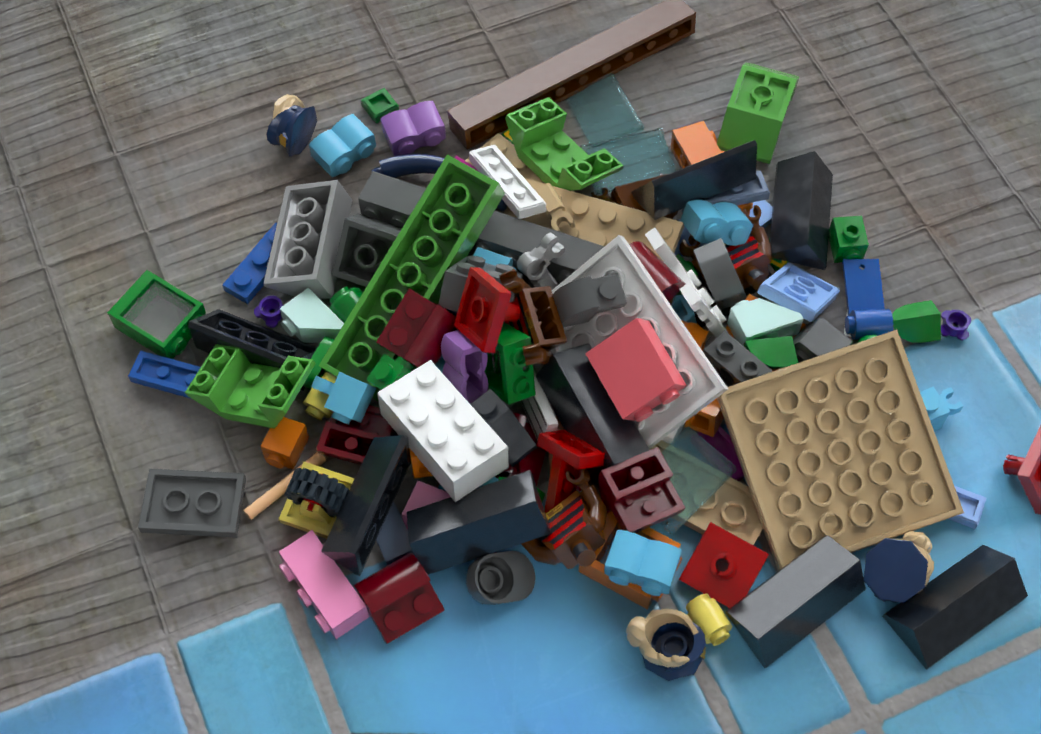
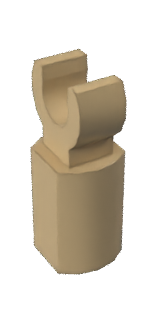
M545 183L535 189L546 203V212L544 213L548 219H551L553 230L561 232L558 226L563 221L568 222L571 228L575 227L571 214L564 212L565 207L550 183Z

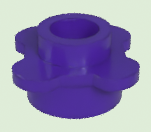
M267 296L254 309V315L257 318H262L266 322L267 327L274 328L278 325V321L282 319L280 308L284 305L277 296Z
M946 310L942 313L941 335L944 337H957L961 341L966 340L969 337L967 329L972 321L970 316L961 310Z

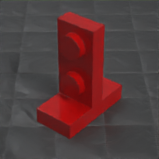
M566 430L539 433L537 445L553 454L544 509L545 514L576 490L581 491L580 487L568 481L566 478L567 470L573 474L576 480L581 476L580 469L603 466L604 452Z

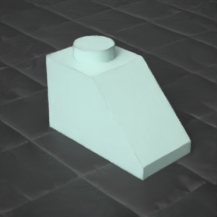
M309 288L280 308L283 318L281 325L291 337L296 335L304 343H320L326 336L335 339L344 325Z
M758 298L752 301L743 300L731 307L727 324L735 339L743 345L747 340L795 336L799 333L804 318L801 313Z

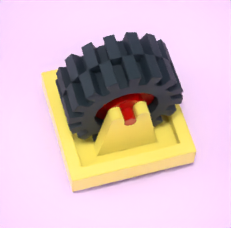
M304 461L301 468L295 469L286 489L285 496H287V501L279 517L280 523L306 532L313 530L315 535L327 539L355 478Z

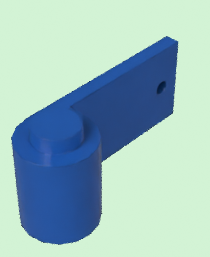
M843 259L848 316L845 318L846 334H851L853 340H859L866 335L879 336L893 331L891 310L884 307L879 259Z

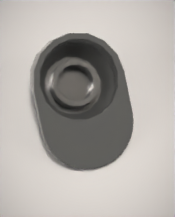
M518 551L491 553L477 558L468 567L466 573L468 592L473 599L481 604L496 605L523 600L531 594L535 585L534 567L530 560Z

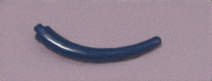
M427 154L393 156L379 160L380 166L371 171L392 178L411 174H435L445 158ZM501 199L497 208L500 211H504L508 206Z

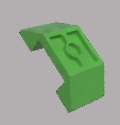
M747 62L743 64L728 103L717 145L719 149L728 151L755 140L757 143V161L770 164L790 100L792 101L799 81V76Z
M549 97L506 115L505 120L518 158L544 183H550L552 186L569 191L580 190L623 169L624 165L605 148L588 155L562 131L567 113Z
M215 344L188 386L185 394L227 420L275 429L286 415L316 363L313 359L288 356L281 368L252 364L240 348Z

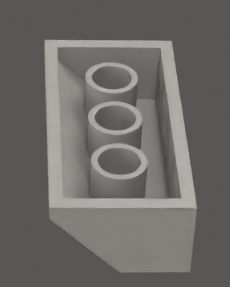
M338 180L286 186L263 283L265 287L294 297L309 288L319 299L332 298L337 279L336 276L332 275L344 220L350 215L353 201Z

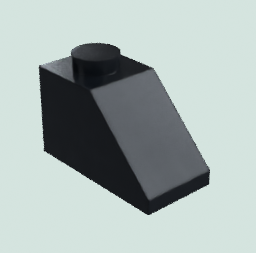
M491 389L470 404L508 446V463L512 468L537 448L535 442L512 411Z

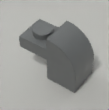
M722 238L694 249L704 278L720 310L733 307L738 302L747 298Z
M618 273L592 279L591 276L584 277L560 287L553 294L563 328L589 322L594 314L622 308L627 304Z

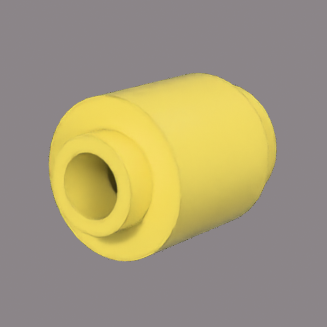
M325 372L322 376L323 379L335 383L337 379L336 376ZM311 388L303 401L307 406L305 411L318 420H322L323 417L330 418L333 411L324 407L329 395Z
M705 593L695 597L686 605L687 615L693 623L702 629L705 634L706 644L712 643L713 646H717L730 637L729 631L732 629V624L716 599L710 598Z

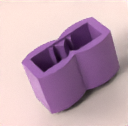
M433 101L420 102L407 110H397L380 118L382 131L393 156L411 154L419 147L436 146L446 138L444 123Z
M459 330L444 334L441 342V353L446 362L442 373L469 404L473 403L488 391V378L484 372L488 359L487 353H483Z

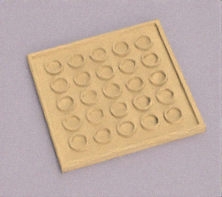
M897 330L727 387L728 390L717 398L778 571L825 535L830 536L850 553L878 544L885 538L892 539L906 532L915 531L964 513Z

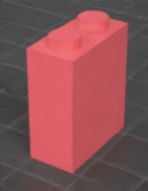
M635 318L585 353L623 420H636V422L647 419L654 413L653 408L661 403L665 405L674 401L680 396L679 391L687 386L648 320Z

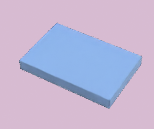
M789 262L760 285L757 293L782 307L801 313L804 319L812 322L837 298L840 290Z

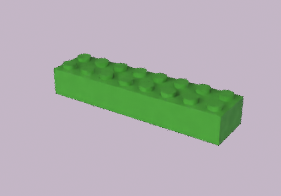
M446 155L320 362L319 367L336 377L341 372L375 387L376 390L372 398L379 402L377 393L381 390L366 379L383 354L394 360L398 356L377 344L376 341L409 288L434 304H439L445 271L468 256L505 194L499 182Z

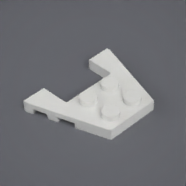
M656 228L646 233L645 236L659 257L686 283L679 290L692 310L696 311L698 317L706 323V326L716 338L724 330L727 332L722 324L727 319L717 305L711 307V304L715 301L705 287L702 289L698 288L702 283L691 269L688 272L685 270Z

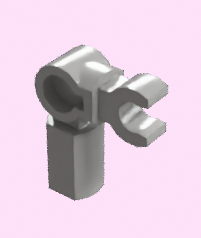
M551 232L543 237L538 248L535 247L531 252H525L519 257L517 268L529 278L534 287L550 286L551 290H553L559 284L546 267L551 264L550 260L564 254L566 248L559 242L556 243L559 239Z

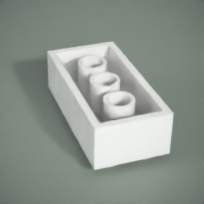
M431 360L377 393L381 415L398 435L408 437L409 448L455 502L509 467L508 446Z

